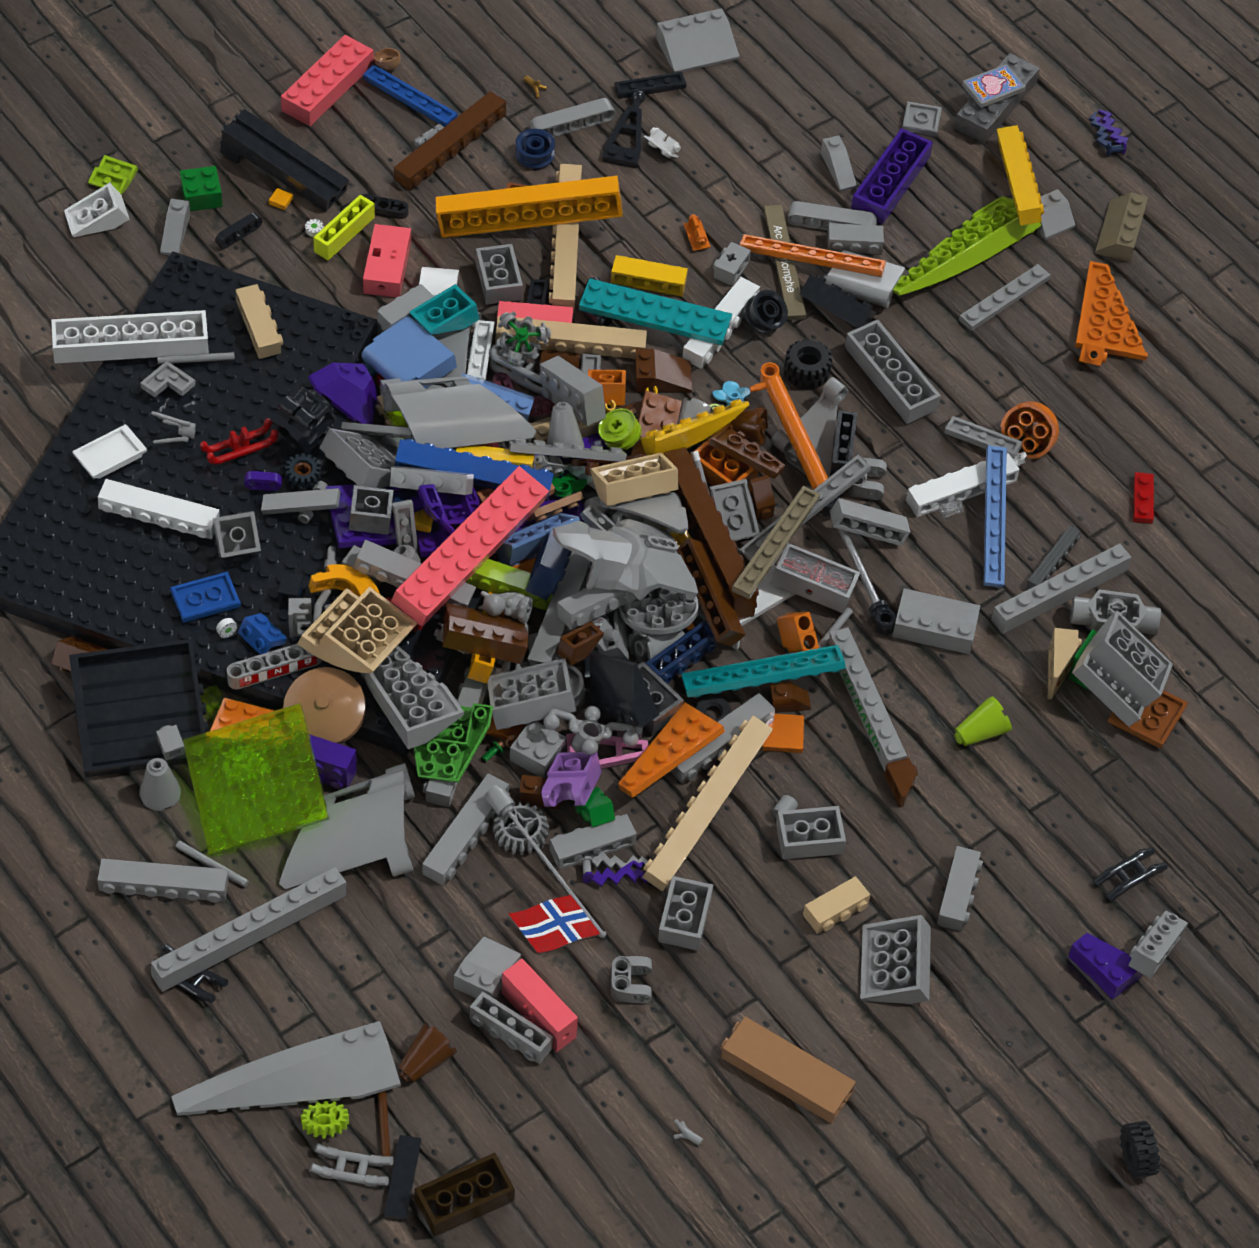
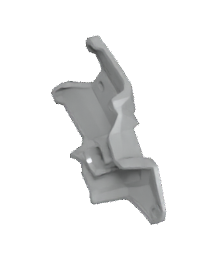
M631 519L618 521L607 531H590L589 525L581 521L554 527L553 537L561 547L585 557L587 561L593 562L586 583L587 589L596 587L608 590L629 591L639 600L656 588L683 593L687 600H694L698 594L695 579L692 577L681 555L677 553L678 544L671 534Z

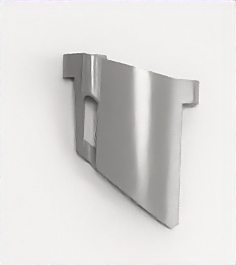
M405 763L385 769L386 774L324 795L320 799L319 808L313 810L304 823L289 854L279 884L284 889L303 884L334 867L339 872L386 857L393 877L413 871L405 841L404 800L414 798L415 794ZM369 787L367 794L335 804L336 797Z

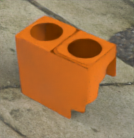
M791 612L777 618L782 645L787 647L789 653L819 648L810 612ZM804 641H808L809 647L812 649H807L804 646Z

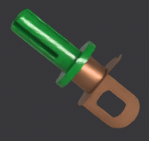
M511 735L504 742L500 736H497L499 741L492 742L493 747L482 756V759L487 762L498 751L502 753V748H509L515 742L516 737ZM512 738L513 742L509 745L508 741Z

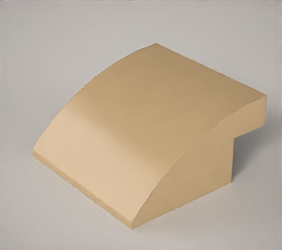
M371 587L360 597L346 588L301 635L298 645L319 659L337 667L354 672L373 673L412 631L417 622Z

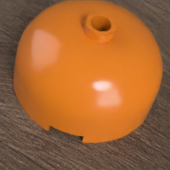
M1034 401L1022 402L1011 408L1004 415L1000 426L1003 435L1017 440L1024 436L1022 448L1026 452H1033L1042 445L1039 452L1026 454V457L1030 459L1040 458L1054 447L1059 435V425L1054 413L1047 406ZM1030 440L1034 442V447L1030 446Z

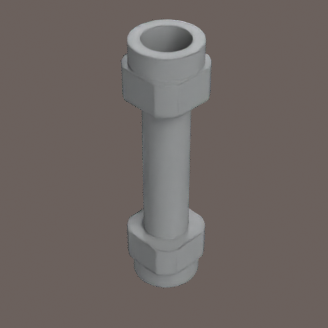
M318 481L313 490H325L328 485L323 481ZM300 511L298 519L302 523H308L314 514L312 511Z

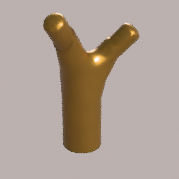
M528 75L523 79L524 82L533 88L537 99L540 98L539 89H547L546 86L540 84L539 80L535 81Z

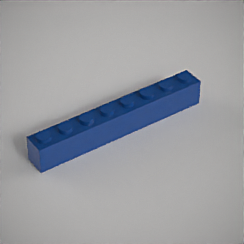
M400 439L395 459V466L474 474L473 485L496 490L519 467V465H514L507 460L496 461L488 456L478 457L470 452L460 453L448 447L442 449L430 443H416L412 439ZM520 465L522 469L548 489L550 493L554 473H550L547 469L537 470L532 469L528 465ZM548 493V495H547V497H546V499H545V501H547V502H548V498H549V493Z

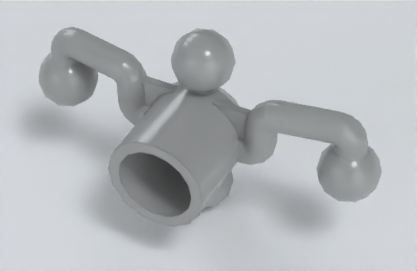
M590 706L585 710L584 715L587 720L584 721L576 719L571 713L555 708L551 709L548 716L544 718V726L548 730H555L559 727V718L569 721V729L575 734L571 742L572 748L575 752H584L587 755L595 754L598 751L601 740H607L612 736V730L626 731L623 735V742L629 747L635 746L639 740L632 725L618 722H610L606 725L599 724L597 720L600 718V710L595 706Z

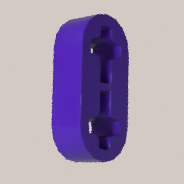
M249 471L245 474L244 485L254 490L276 491L281 488L282 476L273 472Z

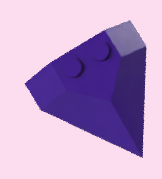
M333 362L309 375L308 379L314 390L321 396L326 395L331 399V404L352 421L373 425L378 390L364 364Z
M434 484L420 485L418 489V496L425 513L449 535L479 506V499L474 486L472 494L467 495L437 492Z

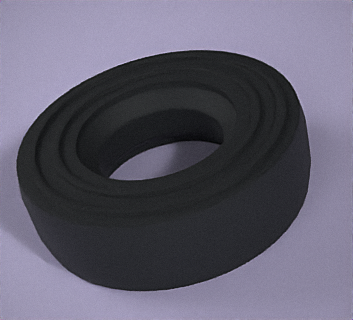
M717 696L705 697L696 706V709L703 714L709 708L718 709L721 716L713 719L716 722L731 713L728 702Z

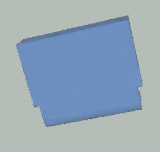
M409 315L375 337L373 343L368 345L362 352V359L386 380L400 378L401 381L442 378L457 368L454 353L434 336L430 335Z

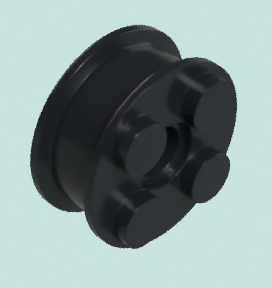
M763 290L748 299L745 305L744 316L748 324L755 331L769 334L785 324L788 318V309L785 301L778 293L772 290Z

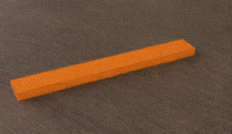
M743 234L740 246L751 250V253L882 277L886 265L885 260Z

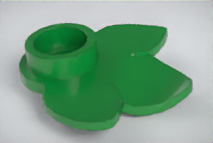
M571 472L561 479L553 477L554 495L562 499L575 492H580L586 487L587 479L577 480Z

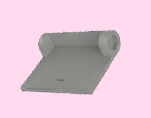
M843 250V252H842V253H847V254H853V255L863 256V255L856 254V253L849 252V251H845V250ZM886 262L882 277L832 268L824 278L827 279L825 283L831 286L834 283L841 287V292L844 294L849 292L857 296L858 300L888 308L892 299L893 289L903 275L905 267Z

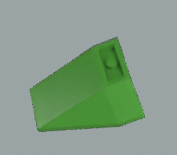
M473 703L472 707L460 706L464 711L462 717L429 742L414 747L418 777L459 783L490 727L493 706Z

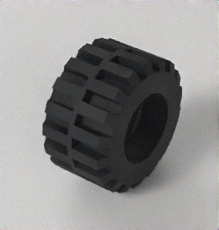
M802 339L801 342L799 340L795 341V344H791L786 351L784 363L786 379L788 381L791 380V384L798 385L799 388L806 387L805 389H810V387L815 389L818 385H824V382H827L830 377L832 365L831 351L827 350L828 347L822 345V342H815L814 339Z

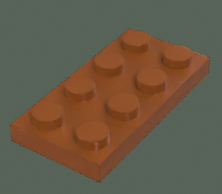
M645 391L638 422L641 425L640 438L646 436L648 431L655 429L659 431L663 430V426L667 424H677L682 401ZM640 438L632 446L630 456L645 455Z

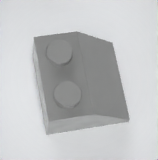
M1058 189L1041 196L1044 214L1041 215L1042 222H1040L1041 226L1037 228V231L1045 240L1075 228L1069 202Z

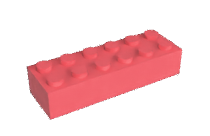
M344 35L281 95V111L311 126L374 65L373 49Z

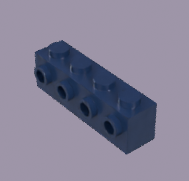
M703 621L645 664L668 684L677 674L684 673L692 663L696 664L703 655L711 653L716 648L717 641L709 624Z

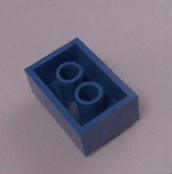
M553 527L537 553L525 591L546 601L550 594H555L559 585L557 582L563 580L566 574L564 569L567 568L570 561L568 557L572 553L571 550L561 547L554 539Z

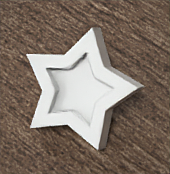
M1026 452L1017 454L1015 459H1013L1017 466L1026 463Z

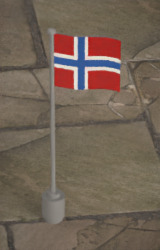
M499 785L490 788L485 794L488 803L498 816H510L569 893L568 896L547 900L523 911L507 913L537 954L555 951L573 942L599 936L604 938L606 931H602L513 815L512 811L514 810L515 802L506 790Z

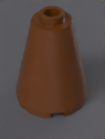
M765 407L745 409L730 424L733 425L732 429L734 431H741L745 434V439L749 442L763 445L767 434L763 433L765 428L768 429V412Z
M425 1022L399 1064L398 1069L400 1072L398 1075L406 1083L409 1080L414 1083L454 1056L457 1050L455 1047L451 1049L448 1046L450 1041L433 1025L429 1028V1023Z

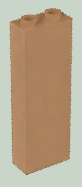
M746 1016L741 1023L737 1022L732 1029V1036L730 1038L726 1037L720 1047L723 1060L831 1124L855 1089L856 1081Z

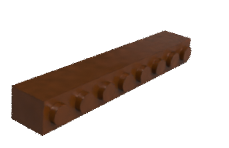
M492 91L488 92L394 167V180L409 191L418 186L427 176H431L437 168L442 167L446 161L456 156L461 149L467 147L471 141L480 137L486 129L491 128L495 122L502 119L506 115V101Z

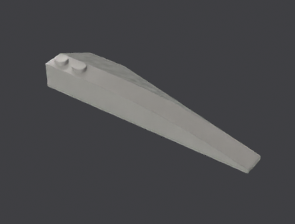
M331 604L325 605L324 609L326 610ZM399 646L389 654L373 673L359 672L408 749L429 742L464 715V711L447 686L442 682H437L434 675L425 672L422 669V665L418 662H413L410 659V655Z
M380 1021L260 1058L171 1096L177 1116L207 1113V1110L223 1112L227 1111V1108L240 1107V1110L250 1109L249 1106L260 1105V1108L297 1105L300 1101H308L309 1103H316L321 1099L339 1101L342 1097L359 1099L399 1087L401 1083L386 1035Z

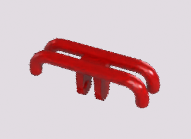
M267 418L264 421V425L259 429L248 432L246 427H242L239 436H237L235 431L229 432L228 440L208 446L206 441H202L200 448L204 453H207L206 458L210 464L218 465L272 445L278 439L279 433L276 429H273L269 438L249 445V440L262 436L270 430L272 421ZM229 447L233 450L218 457H214L213 454Z

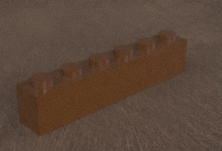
M688 538L678 547L677 553L681 555L692 577L695 579L698 590L697 599L716 641L732 647L746 634L705 544Z

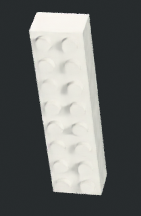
M205 310L51 319L54 363L209 354Z

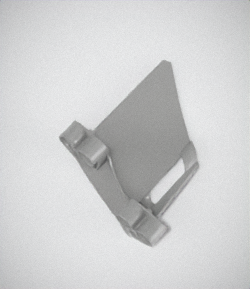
M463 376L401 381L400 378L380 380V392L383 397L385 412L401 411L416 443H430L435 445V447L443 449L444 447L454 448L513 441L516 438L530 439L536 433L531 424L503 399L480 384L472 385L468 378ZM453 382L455 387L429 390L423 387V385Z

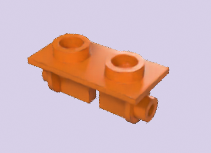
M695 214L690 215L688 222L683 223L693 251L711 248L701 220Z

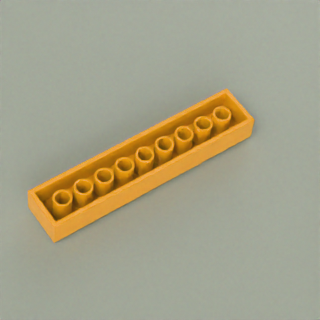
M618 176L436 197V215L442 238L623 217Z

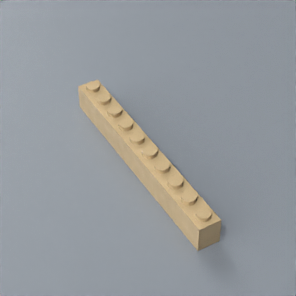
M560 164V171H556V182L581 180L582 165ZM579 222L553 225V235H556V238H552V249H555V251H552L551 262H555V265H551L550 276H554V279H550V290H553V293L549 292V304H552V306L573 307V312L575 308Z
M754 715L749 721L745 719L741 724L739 730L742 732L739 736L734 735L728 743L731 746L729 751L724 749L718 758L720 761L718 767L713 765L707 774L710 777L707 782L702 781L697 789L700 792L698 796H692L687 803L688 811L686 813L681 812L675 821L678 823L675 829L670 828L665 835V838L668 839L664 845L662 843L659 844L654 852L657 855L655 859H649L643 869L646 872L642 878L662 892L773 729Z

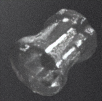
M954 498L953 501L945 504L943 502L939 503V512L944 520L954 514H963V505L959 498Z

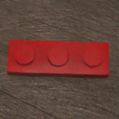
M1135 472L1133 477V522L1153 524L1154 474Z

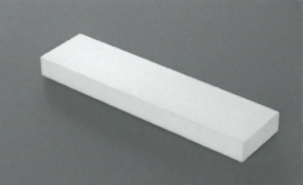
M478 320L475 323L467 370L468 375L486 380L495 322Z

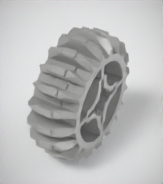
M519 801L517 806H513V815L528 834L537 830L530 837L538 847L540 845L543 846L545 839L548 837L549 830L546 816H543L542 810L537 811L536 805L530 808L529 803L522 806ZM497 814V818L494 819L493 832L499 847L504 846L506 852L511 849L513 855L516 851H519L521 855L524 854V851L531 854L534 848L517 825L513 822L505 827L512 821L510 816H498Z

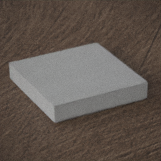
M907 101L902 129L912 133L936 137L942 107Z

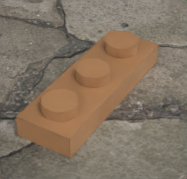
M580 491L539 507L527 521L535 519L536 522L546 519V515L549 513L554 516L563 512L562 508L572 509L578 506V502L584 499Z

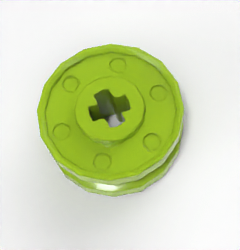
M619 408L607 413L606 418L600 421L598 433L609 449L616 447L621 448L623 451L634 446L639 440L641 425L631 411Z

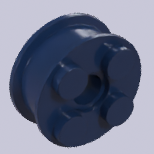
M528 129L521 132L516 138L515 156L517 161L523 166L535 170L548 166L555 156V140L550 133L542 129Z

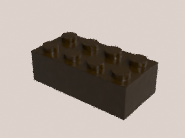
M492 1153L415 1188V1202L434 1237L514 1201L515 1188L496 1153Z

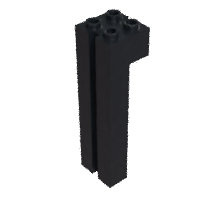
M246 109L240 114L237 113L232 122L226 124L221 131L220 153L236 164L239 163L240 155L244 156L324 212H327L348 189V178Z

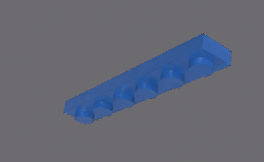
M376 65L370 67L363 74L365 81L441 124L443 127L447 126L458 116V113Z

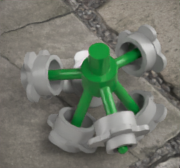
M514 311L503 313L497 326L499 328L504 327L506 330L513 328L516 331L515 336L502 332L500 339L496 340L497 346L504 350L503 356L508 357L507 361L510 364H518V361L524 363V360L527 359L536 360L539 357L538 350L540 345L528 342V337L535 336L538 342L543 341L544 345H547L548 339L551 337L550 328L546 327L544 322L540 326H534L532 323L533 319L530 316H526L524 320L520 321L515 318L516 313ZM521 343H524L521 349L522 353L518 352Z

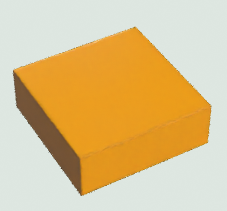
M277 188L269 199V205L286 210L293 200V194Z

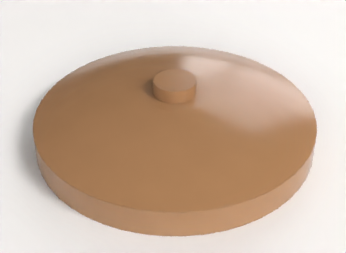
M330 667L316 668L299 676L289 687L284 699V717L289 729L295 736L300 731L342 744L350 739L361 727L366 713V701L360 685L348 673Z

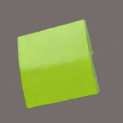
M104 155L99 167L94 168L88 184L102 188L111 183L122 195L135 177L138 167Z

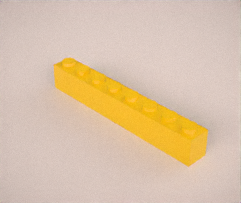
M1018 125L998 128V144L1020 226L1042 222L1041 215L1044 214L1043 203H1041L1040 193H1038V185L1035 181V174L1030 162L1029 152H1027L1026 142H1024L1023 131H1019Z

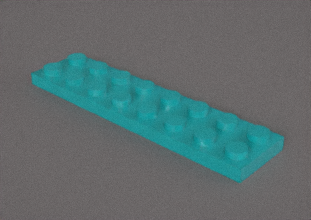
M590 278L579 304L580 311L721 346L732 320V313Z
M834 645L682 673L681 676L687 697L698 698L709 693L719 694L726 690H740L742 687H758L769 682L779 683L781 680H796L802 676H818L824 672H838L841 669H846V665L839 646Z

